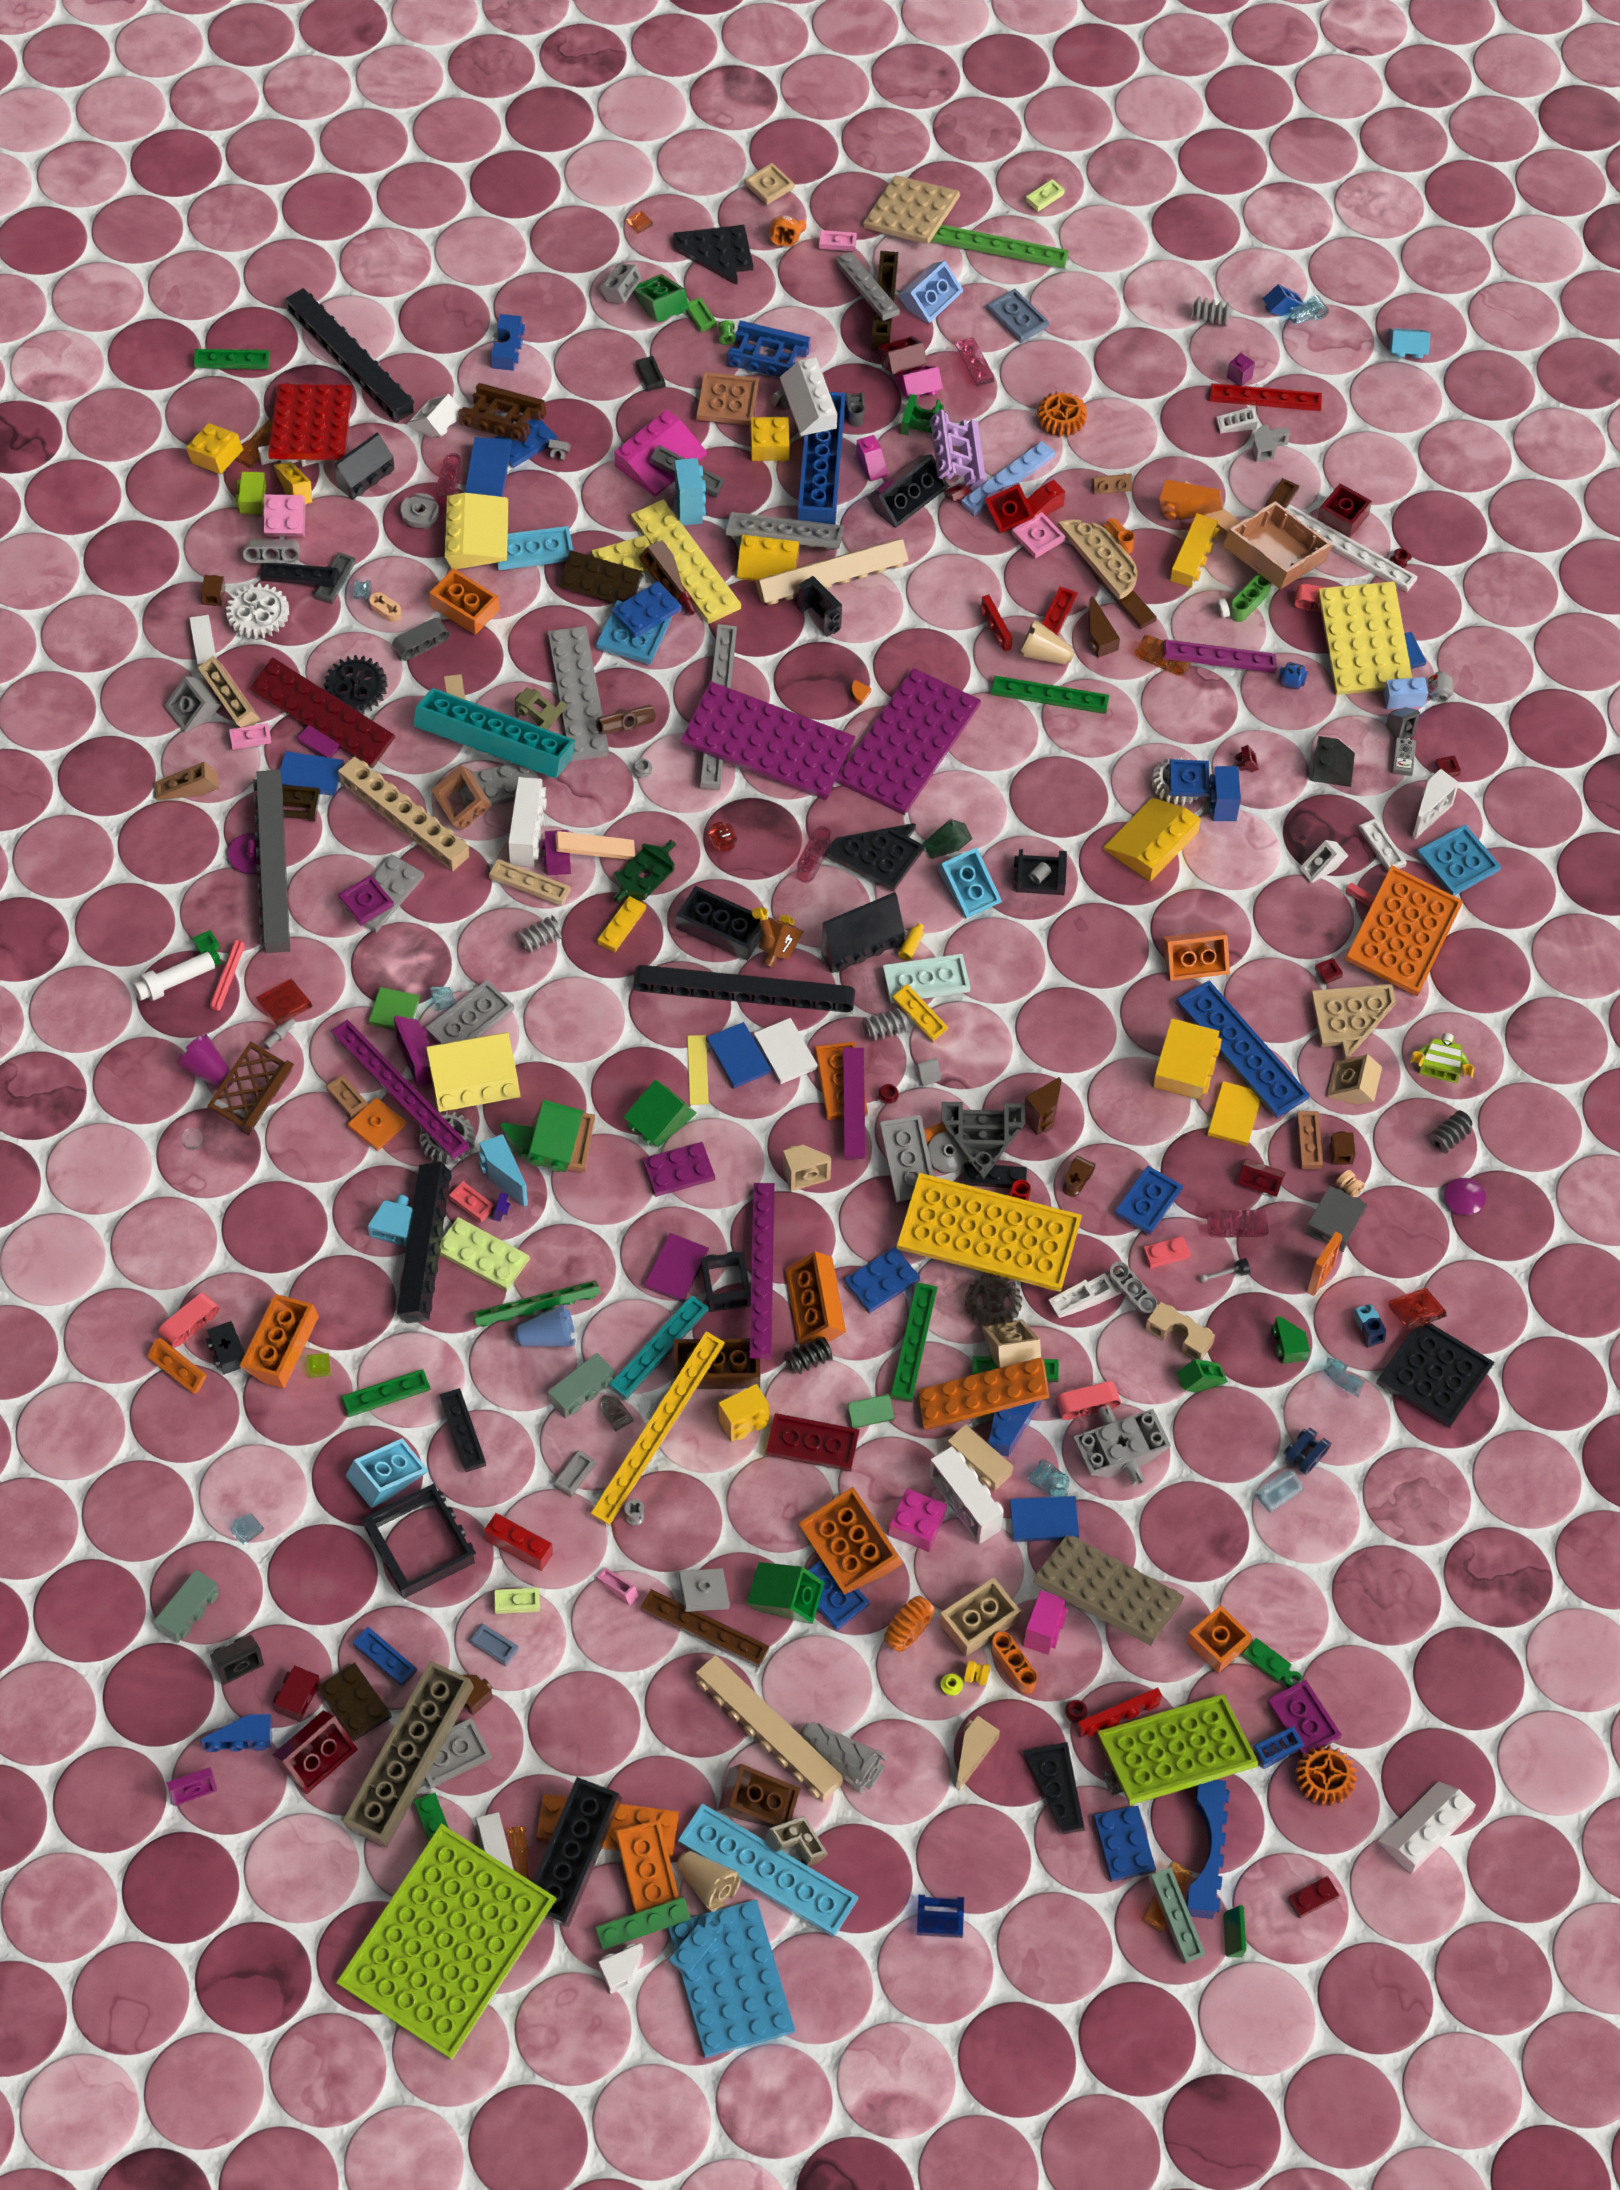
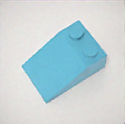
M977 847L937 866L945 886L965 918L1002 902Z
M502 1134L480 1142L478 1157L480 1159L479 1167L483 1174L486 1173L492 1183L522 1206H527L526 1183L504 1135Z
M402 1438L353 1460L345 1476L372 1508L388 1501L426 1474L428 1469Z

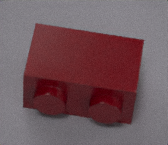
M294 1665L291 1672L288 1671L283 1680L284 1686L281 1691H277L273 1703L276 1713L301 1722L317 1691V1686L320 1685L319 1675Z

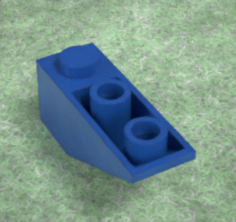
M271 1714L246 1715L201 1738L203 1749L209 1752H219L221 1749L239 1752L243 1749L253 1748L256 1751H263L266 1748H272L273 1722Z

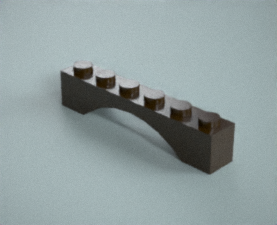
M880 251L877 283L894 302L899 252ZM874 312L871 349L878 350L879 345L890 342L893 317L883 321Z

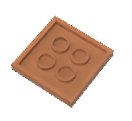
M704 372L697 420L751 426V417H754L759 378Z

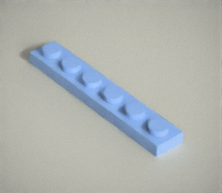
M1041 441L962 499L961 505L975 516L988 506L985 501L987 494L1002 487L1020 483L1055 457V451Z

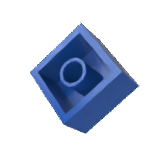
M1215 766L1214 772L1210 774L1209 797H1211L1209 813H1212L1213 821H1237L1241 801L1238 766Z

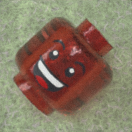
M722 821L712 825V829L708 833L715 850L724 853L735 847L737 836L731 824L723 823Z

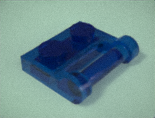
M918 1894L916 1935L963 1938L964 1897L957 1896V1899L936 1898ZM925 1906L957 1908V1912L926 1911Z

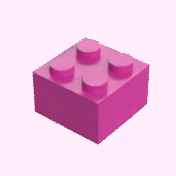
M906 1488L890 1523L889 1536L929 1552L946 1516L947 1504Z
M1040 1590L1026 1629L1024 1647L1049 1655L1051 1648H1056L1059 1633L1064 1626L1068 1608L1064 1607L1065 1599Z

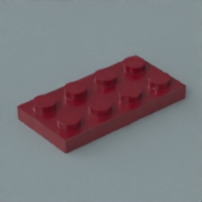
M775 1413L766 1455L851 1472L860 1429Z

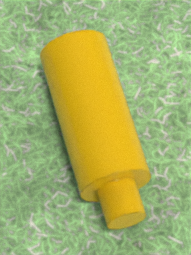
M917 923L915 927H911L898 952V956L901 959L911 961L924 935L922 931L924 926Z

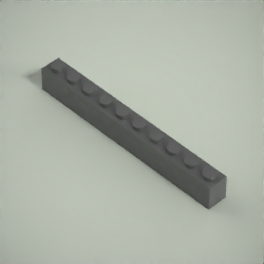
M280 770L256 771L257 779H253L254 791H257V796H254V806L258 808V813H255V824L259 825V830H255L256 842H260V847H256L257 859H260L261 864H257V874L261 876V881L258 882V893L262 894V899H258L259 911H263V916H259L260 929L264 928V934H260L261 946H265L266 953L291 952L282 776Z

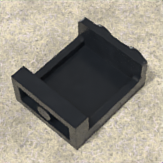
M814 576L798 585L797 608L801 613L812 608L824 620V635L826 637L837 633L842 623V604Z
M1019 849L1018 856H1014V868H1017V872H1014L1013 884H1017L1016 892L1064 895L1067 851H1059L1058 857L1023 855V849ZM1041 862H1044L1050 867L1051 873L1040 884H1035L1029 878V874Z

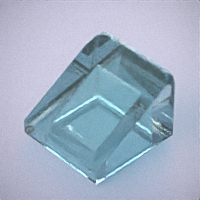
M450 987L430 988L431 997L437 1011L456 1004Z
M251 1513L236 1519L230 1531L244 1545L262 1533L264 1528Z

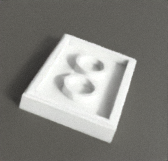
M791 1018L754 1033L755 1040L780 1084L818 1069L816 1061Z

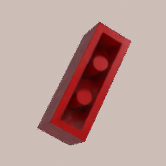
M497 1513L494 1514L484 1529L486 1542L540 1571L543 1570L553 1555L551 1542Z

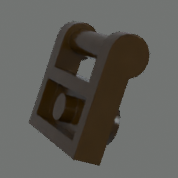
M282 785L283 808L284 806L310 808V811L283 810L284 817L309 819V821L316 822L320 788Z

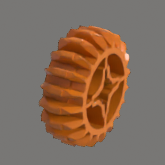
M1056 391L1054 395L1049 393L1048 397L1044 396L1042 401H1040L1037 409V420L1041 428H1045L1046 433L1051 431L1052 435L1059 434L1061 437L1062 434H1065L1068 437L1070 433L1075 435L1077 431H1081L1082 426L1086 423L1087 408L1084 405L1083 399H1079L1078 395L1072 396V392L1065 394L1064 391L1062 393Z
M920 1595L913 1597L907 1604H904L903 1608L899 1610L886 1628L884 1641L897 1652L910 1648L929 1625L934 1615L935 1607L930 1601Z
M1320 1745L1317 1751L1312 1747L1310 1754L1305 1752L1302 1756L1303 1760L1300 1759L1297 1765L1299 1768H1296L1295 1771L1296 1775H1298L1296 1783L1301 1784L1299 1787L1300 1791H1306L1305 1798L1313 1797V1804L1317 1800H1321L1322 1806L1325 1805L1326 1801L1331 1806L1335 1804V1800L1338 1803H1342L1343 1797L1349 1798L1350 1791L1352 1792L1355 1789L1354 1783H1356L1357 1777L1354 1775L1357 1770L1351 1767L1353 1760L1346 1761L1347 1753L1339 1754V1748L1334 1752L1331 1751V1745L1327 1746L1326 1750ZM1324 1761V1764L1320 1767L1309 1768L1314 1763ZM1332 1763L1336 1765L1340 1770L1335 1769ZM1326 1768H1327V1773H1326V1774H1328V1775H1327V1776H1328L1327 1783H1326V1777H1325V1774H1324ZM1312 1781L1317 1782L1320 1787L1316 1786ZM1338 1783H1343L1336 1789L1328 1790L1332 1784L1338 1785Z

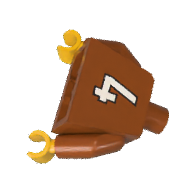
M765 907L753 908L752 915L755 919H760L759 924L762 930L759 948L767 952L763 963L774 967L778 957L790 958L804 931L793 926L794 919L788 914L781 915L779 920L770 917L766 919L768 910Z

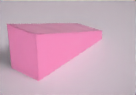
M606 1567L596 1576L597 1580L629 1606L639 1597L634 1585Z

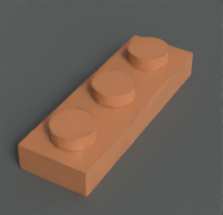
M1298 1111L1297 1123L1301 1169H1322L1323 1159L1319 1111Z

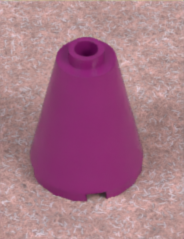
M207 1034L204 1036L200 1035L186 1047L187 1052L185 1055L182 1053L179 1055L177 1064L216 1089H219L231 1070ZM228 1083V1084L226 1085V1086H227V1089H228L233 1083Z

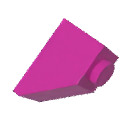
M875 435L858 439L856 455L870 482L887 477L888 473L882 449Z

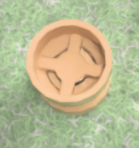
M1351 1170L1344 1172L1335 1183L1352 1197H1356L1365 1187L1361 1180L1355 1178V1174Z

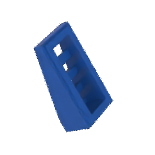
M1292 1726L1253 1745V1751L1262 1768L1266 1769L1303 1748L1304 1744L1295 1727ZM1289 1735L1295 1744L1293 1746L1290 1745L1287 1739ZM1282 1740L1286 1749L1283 1750L1278 1741ZM1273 1744L1278 1752L1276 1754H1274L1272 1748L1270 1747ZM1265 1749H1266L1268 1755L1270 1756V1757H1268V1758H1266L1265 1755H1264V1753H1263V1750H1265Z

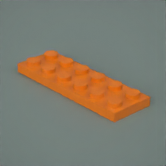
M1042 1357L918 1390L925 1430L1050 1398Z
M543 1795L536 1836L537 1840L550 1842L568 1797ZM620 1804L602 1849L619 1851L615 1830L660 1819L669 1858H673L679 1811Z

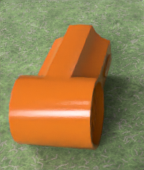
M1113 517L1108 519L1103 528L1109 531L1128 554H1131L1134 549V533L1131 530H1126L1117 519Z

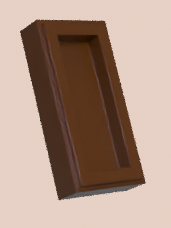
M1282 478L1266 502L1265 507L1276 501L1286 508L1299 490V485Z

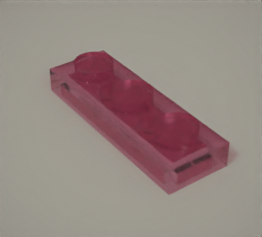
M974 337L957 341L956 348L976 386L994 382L995 377Z

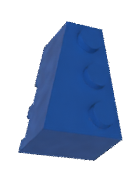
M1042 1400L995 1412L988 1444L1000 1455L1009 1457L1022 1436L1024 1429L1041 1405Z

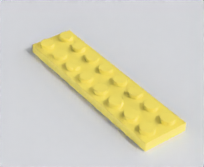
M664 499L631 514V520L642 535H646L650 545L663 540L673 553L681 582L686 592H689L692 603L708 624L741 609L740 601Z

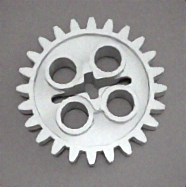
M261 583L257 587L251 584L250 589L243 586V592L236 590L237 596L231 595L232 601L229 600L228 607H226L227 620H229V625L233 626L234 631L239 630L240 635L246 633L247 638L254 635L255 639L258 638V635L265 638L266 633L273 636V630L279 632V627H285L284 622H288V615H290L289 604L286 596H282V591L276 592V587L269 589L268 584L264 588L261 587Z

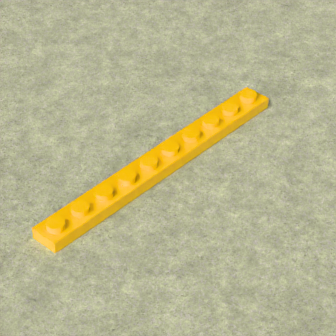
M707 1331L705 1332L592 1510V1516L609 1526L611 1525L723 1348L724 1341Z

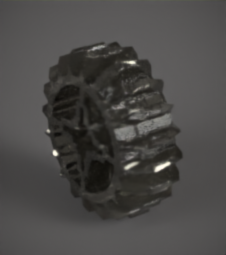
M992 1273L989 1275V1278L982 1275L981 1281L975 1279L974 1285L970 1284L965 1294L967 1314H971L972 1321L978 1319L977 1324L985 1323L986 1327L994 1324V1328H998V1323H1001L1002 1327L1006 1326V1322L1012 1323L1013 1318L1018 1317L1019 1311L1022 1308V1296H1020V1289L1016 1288L1015 1282L1009 1283L1008 1277L1003 1280L1000 1275L994 1278ZM979 1295L983 1297L981 1305L976 1300ZM1006 1297H1008L1010 1301V1305L1008 1308L1004 1306V1299Z

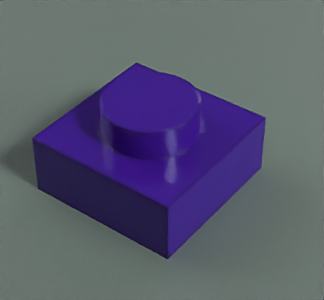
M500 1192L492 1220L501 1222L503 1214H508L510 1203L507 1202L508 1194Z

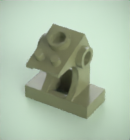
M526 687L522 693L520 692L516 696V707L514 710L516 711L517 718L520 715H529L536 721L539 727L548 730L567 705L561 701L555 708L542 697L538 690H531ZM533 703L539 705L544 710L541 713L532 707Z

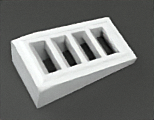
M1255 407L1245 408L1216 417L1220 433L1257 429L1258 418Z

